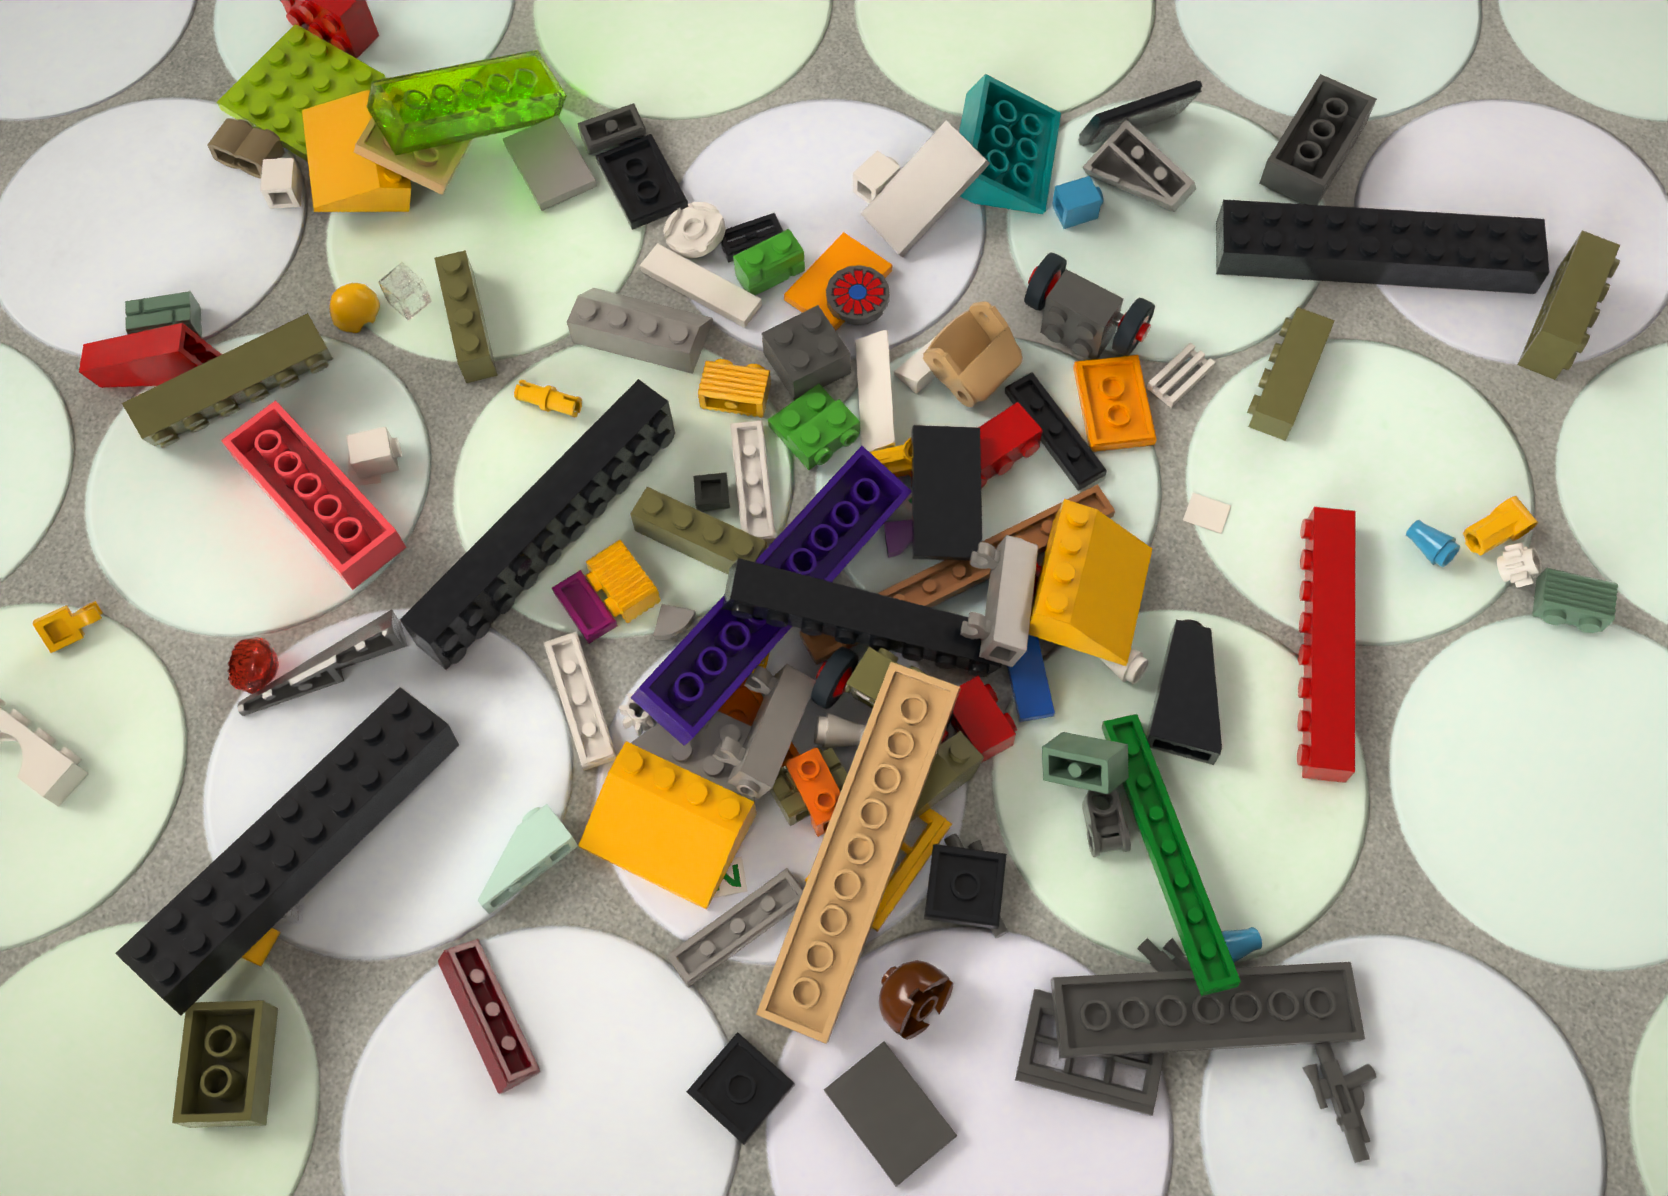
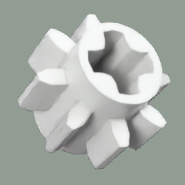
M1522 542L1505 546L1506 552H1503V556L1497 558L1498 570L1503 581H1511V583L1516 584L1517 588L1533 584V578L1536 577V574L1542 572L1541 560L1536 549H1528V547L1523 546Z
M628 693L629 700L627 705L619 706L621 714L627 716L623 719L622 723L625 729L633 726L637 736H641L642 731H647L655 726L656 720L646 711H643L641 717H637L636 714H641L642 708L630 698L632 694Z

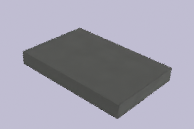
M885 1041L824 1089L826 1095L895 1187L957 1137V1134Z

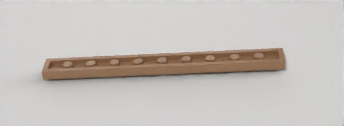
M1098 484L1067 499L1097 509L1109 518L1114 517L1115 510ZM1062 502L982 542L989 543L996 549L1004 537L1009 535L1038 545V554L1046 551L1053 520ZM944 560L877 594L932 608L990 579L991 569L973 567L970 565V561ZM801 631L799 632L800 638L815 665L828 660L842 646L850 649L860 644L857 642L855 644H843L835 641L833 636L825 634L811 636Z

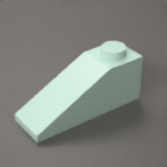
M548 804L542 808L536 807L530 810L523 817V822L516 827L477 900L488 914L492 913L578 847L572 835Z

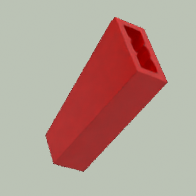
M178 323L83 344L79 373L101 388L158 386L222 354L184 323Z

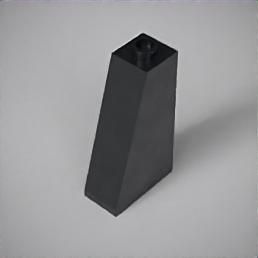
M1176 619L1170 633L1146 738L1152 749L1214 765L1221 755L1222 741L1211 628L1204 627L1195 620L1187 619L1181 621Z

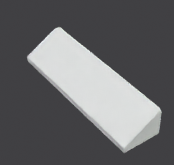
M883 330L855 340L861 446L869 452L895 447L888 330Z

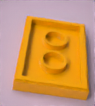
M843 232L785 292L784 301L802 313L819 305L836 331L845 320L834 317L827 307L826 288L830 278L841 269L858 265L873 268L886 278L892 272L893 265Z
M1130 355L1074 362L1073 370L1090 449L1093 452L1155 445L1157 439L1139 356Z

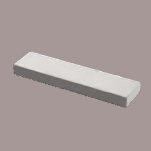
M658 243L640 264L642 273L744 328L762 306L761 298Z
M763 420L730 423L741 530L766 541L767 544L772 543L776 539Z
M577 631L543 642L583 770L585 771L614 761L617 755Z

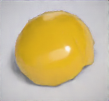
M349 283L336 289L331 296L329 305L333 324L342 331L359 333L362 326L368 322L374 323L380 309L377 294L361 283Z

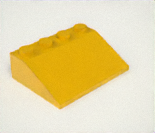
M365 90L302 110L314 212H409L411 198L410 179L354 153L356 142L387 91Z
M1064 499L1053 520L1032 601L1028 635L1126 666L1129 660L1152 548L1099 510Z
M626 741L606 776L578 846L707 910L751 827L757 811L754 801Z

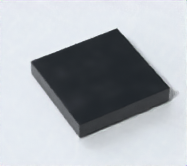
M933 844L924 919L998 929L1007 854Z
M737 1032L686 1092L745 1145L791 1091L795 1083Z

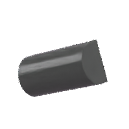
M634 103L577 123L581 139L589 155L646 134L645 126Z

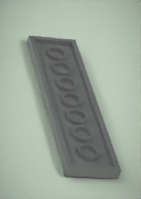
M1351 962L1240 967L1236 968L1241 980L1238 987L1204 996L1200 994L1192 970L1053 977L1050 982L1059 1059L1361 1041L1365 1039Z

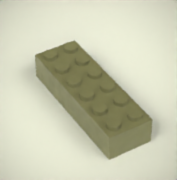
M307 313L123 402L122 405L140 437L153 446L160 445L163 448L177 442L180 439L178 435L189 429L194 433L210 425L208 420L218 415L224 418L240 410L238 405L248 400H251L252 403L261 401L270 395L269 390L279 385L282 388H286L297 383L300 380L298 376L309 370L311 374L322 371L329 366L328 361L332 360L333 357Z

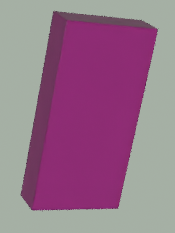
M581 570L552 587L553 593L588 644L618 626L616 620Z

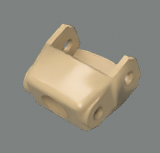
M983 301L973 303L968 311L962 313L946 325L923 353L922 359L936 378L953 393L958 401L967 407H973L978 401L988 399L1019 367L1023 357L1021 349L1017 345L1005 319L995 306Z

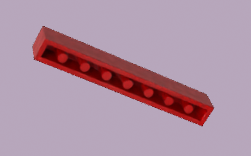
M1313 507L1309 517L1302 520L1300 530L1301 539H1306L1305 549L1302 550L1300 557V569L1305 570V580L1301 582L1299 598L1300 601H1305V612L1301 613L1299 620V632L1304 633V644L1300 646L1298 661L1299 665H1304V677L1300 678L1298 684V697L1303 698V710L1299 712L1297 728L1298 731L1303 732V744H1299L1297 764L1302 766V778L1346 783L1355 773L1356 511Z

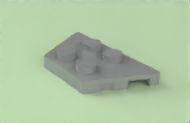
M717 711L685 746L659 723L631 742L650 753L755 802V797H747L741 794L737 787L727 782L734 765L721 762L713 757L718 743H722L726 736L733 738L743 747L751 728L750 725Z

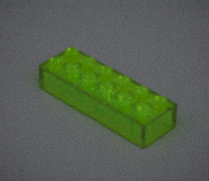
M533 50L374 80L371 84L366 107L396 156L525 128L557 115L559 117L567 95L540 52Z

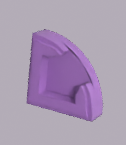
M912 519L884 523L888 558L901 554L912 543Z

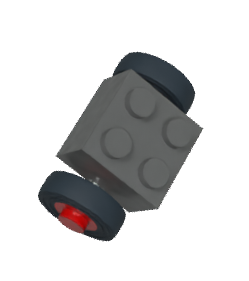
M1052 252L1047 254L1039 266L1033 270L1024 298L1025 304L1039 311L1044 309L1040 333L1044 334L1050 341L1061 343L1072 349L1077 355L1085 358L1088 357L1091 360L1100 357L1115 334L1112 349L1124 356L1130 355L1139 341L1143 342L1151 328L1149 323L1153 316L1155 305L1139 297L1129 310L1122 314L1120 311L1124 298L1067 270V260L1062 256Z

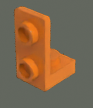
M813 748L788 760L786 768L810 813L811 825L817 837L825 834L841 792L819 749Z

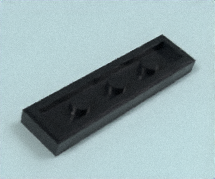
M1033 372L1005 387V394L1013 404L1019 402L1042 428V444L1078 491L1106 475V468Z

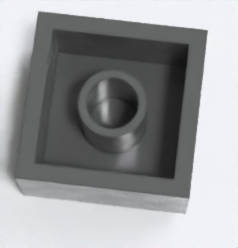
M819 305L761 333L763 353L794 401L817 384L825 387L851 374V353Z

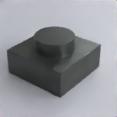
M727 472L693 476L695 506L697 510L706 511L730 508Z

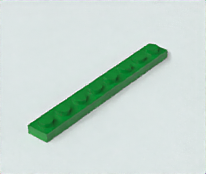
M1138 714L1103 721L1101 728L1106 740L1128 744L1129 778L1122 784L1201 996L1238 987L1241 980Z

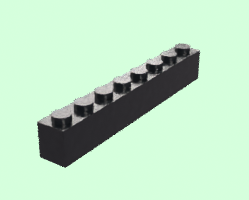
M740 558L729 568L722 609L732 611L731 614L735 617L743 619L757 617L765 619L767 624L774 627H787L789 625L801 628L800 631L807 635L820 636L825 634L835 637V641L839 643L855 644L857 642L868 645V647L877 652L880 648H884L888 651L901 653L902 657L907 660L921 661L926 659L934 661L935 666L939 668L954 669L958 667L966 669L969 675L975 677H987L1002 667L1001 663L979 657L982 639H970L960 635L962 622H968V617Z

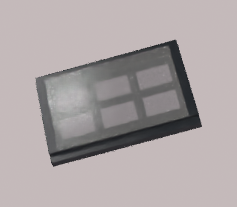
M1195 80L1095 114L1079 134V144L1083 146L1093 145L1108 140L1125 120L1129 121L1136 129H1140L1175 117L1202 92L1201 88L1203 86L1201 81Z

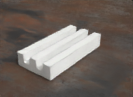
M1189 343L1148 382L1146 389L1170 408L1186 395L1215 365V361L1211 358L1209 360L1204 358L1205 353L1201 350L1196 352L1194 350L1195 346L1192 343ZM1191 358L1166 384L1158 388L1186 359ZM1197 364L1201 366V368L1198 369L1177 391H1175L1171 396L1167 395V393Z

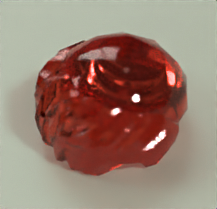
M254 637L241 640L234 645V649L231 650L232 655L229 657L230 660L227 662L230 667L227 670L229 674L228 680L234 688L254 694L262 690L265 685L276 677L279 667L278 656L266 639Z

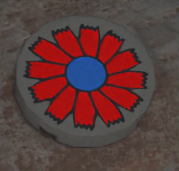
M862 265L848 266L837 271L830 278L826 288L827 307L832 315L837 319L841 318L847 321V324L865 325L879 319L889 303V286L883 275L873 268Z

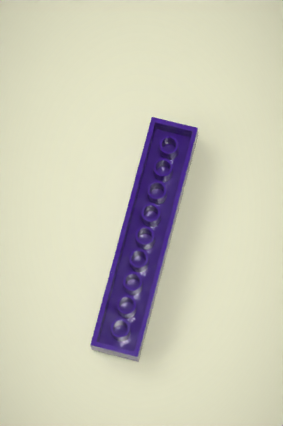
M861 446L755 562L832 582L912 491L868 450ZM723 595L630 698L685 746L792 626L774 627L767 624L765 619L735 617L731 614L732 611L722 609Z

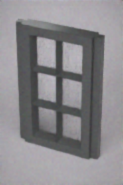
M1034 989L1015 1081L1153 1116L1164 1053L1059 1059L1052 993Z

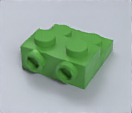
M820 384L814 386L768 419V426L808 470L817 464H825L835 451L842 446H850L860 434V421L840 399L835 401Z

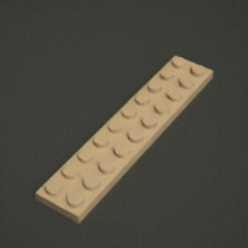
M890 662L756 1015L825 1044L829 1042L961 690L960 686Z

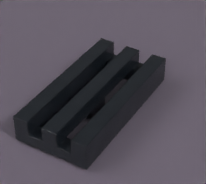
M775 212L726 229L723 240L720 243L728 263L734 261V255L783 232V229ZM773 225V227L757 232V230ZM745 235V237L728 242V240Z

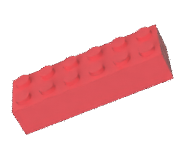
M276 400L221 440L239 465L352 590L407 548L396 529Z

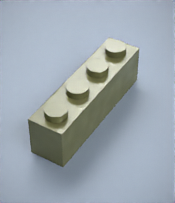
M466 250L435 257L456 358L465 382L470 383L498 376L474 272Z
M1297 307L1293 319L1286 317L1279 336L1285 337L1283 343H1275L1268 360L1274 363L1272 370L1265 368L1258 387L1263 388L1261 396L1254 394L1247 413L1253 415L1248 427L1286 441L1335 320Z
M646 487L630 513L636 532L726 574H729V568L738 558L755 562L767 549L766 541L649 487Z

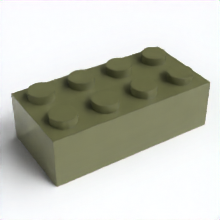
M1581 231L1556 270L1517 365L1554 380L1563 369L1568 371L1571 368L1577 352L1582 353L1589 341L1590 335L1586 333L1587 327L1592 328L1599 316L1600 309L1596 308L1597 302L1601 303L1610 288V284L1606 283L1607 277L1612 278L1620 263V260L1615 258L1620 247L1619 244L1586 231Z

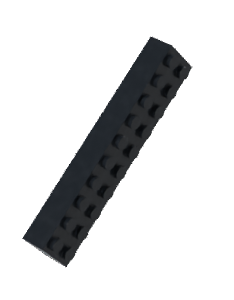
M1223 199L1216 221V274L1536 294L1550 273L1545 219Z
M638 379L400 619L415 644L445 670L452 664L462 660L467 652V648L476 639H480L487 634L491 628V623L500 614H505L512 608L515 599L524 589L531 588L536 583L539 574L548 565H553L560 558L562 550L571 541L574 542L580 538L585 530V526L593 518H598L604 513L616 494H622L627 489L630 480L639 471H644L650 465L652 457L661 448L664 449L669 446L675 435L669 401Z
M399 687L115 954L180 1016L183 1015L459 746L449 724Z

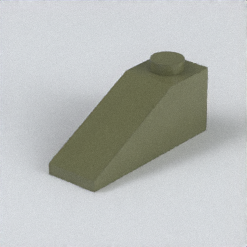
M961 731L939 746L912 821L973 778L983 761V755Z

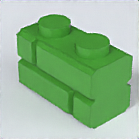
M789 229L733 256L737 280L744 290L755 296L790 279V276H796L805 271L804 251Z

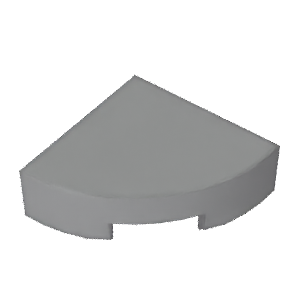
M662 604L653 634L654 639L668 640L672 636L688 629L696 617L695 610Z

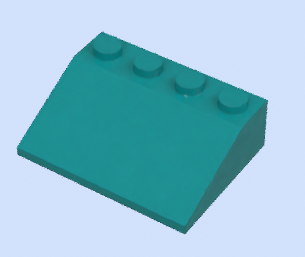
M985 74L966 93L959 133L990 164L960 197L979 205L1036 214L1045 213L1061 113Z

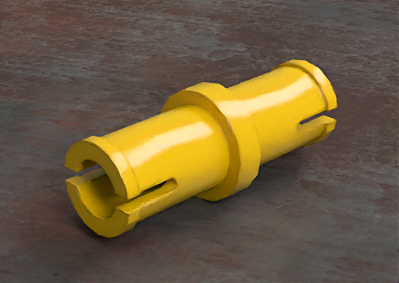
M520 380L519 384L515 387L514 397L516 400L538 405L543 411L549 412L554 410L572 417H577L581 411V397L559 392L556 387L550 385L542 387L525 380Z

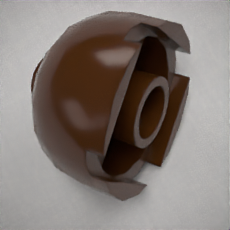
M915 960L903 963L899 967H891L881 980L883 986L879 994V1008L883 1020L903 1039L908 1040L916 1037L930 1025L923 1020L935 1008L938 1014H940L951 997L953 982L949 980L950 978L942 970L924 961Z

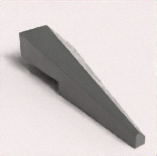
M391 609L238 702L239 713L245 716L344 682L341 669L407 647L401 622Z

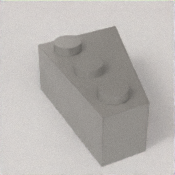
M1127 120L1120 125L1082 167L1089 176L1173 212L1197 189L1195 182Z

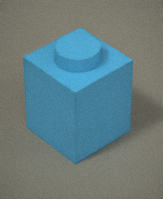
M1087 176L1055 186L1052 206L1063 229L1098 219L1100 207L1104 199L1101 189L1098 186L1095 187L1091 177Z

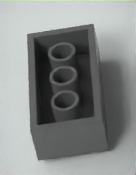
M1320 74L1269 156L1259 184L1300 203L1318 205L1367 124L1377 98Z

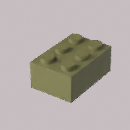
M264 1000L195 1002L185 1012L172 1123L188 1128L267 1125L278 1015L277 1007Z

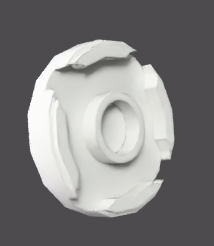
M707 202L689 203V207L683 210L681 208L677 209L667 219L663 232L666 243L671 251L684 258L694 259L707 255L716 249L723 240L726 230L724 218L716 206Z

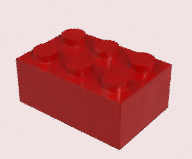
M280 0L286 10V18L293 26L296 24L355 58H358L379 36L366 0Z

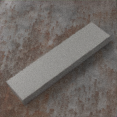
M786 868L666 955L689 988L795 911L803 893V888L789 869Z

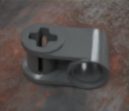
M1114 789L1110 794L1088 790L1082 802V810L1087 827V839L1091 855L1099 857L1101 852L1122 849L1123 852L1130 851V834L1127 823L1124 820L1117 790ZM1092 797H1104L1109 803V809L1100 810L1096 808L1092 803Z

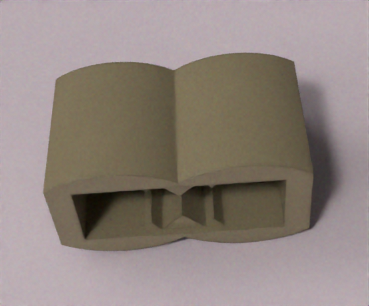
M226 118L207 144L213 158L218 162L231 168L241 169L247 174L260 179L263 160L281 158L285 153L280 138L276 133L268 129L253 128L251 124L242 119Z

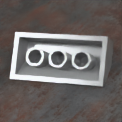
M592 288L577 296L567 320L573 343L692 374L713 323L712 317L597 288Z

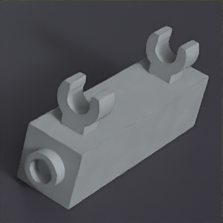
M1006 535L996 549L989 543L980 542L978 544V551L971 553L970 565L980 569H991L985 616L980 613L970 612L968 622H962L960 635L966 638L982 639L979 657L1013 667L1027 651L1038 545L1027 542L1022 538Z
M788 664L774 676L761 666H757L754 673L751 672L744 685L752 691L765 694L743 747L733 738L726 736L722 743H718L713 757L717 760L734 765L727 782L737 787V790L747 797L759 799L772 789L816 682L815 679Z

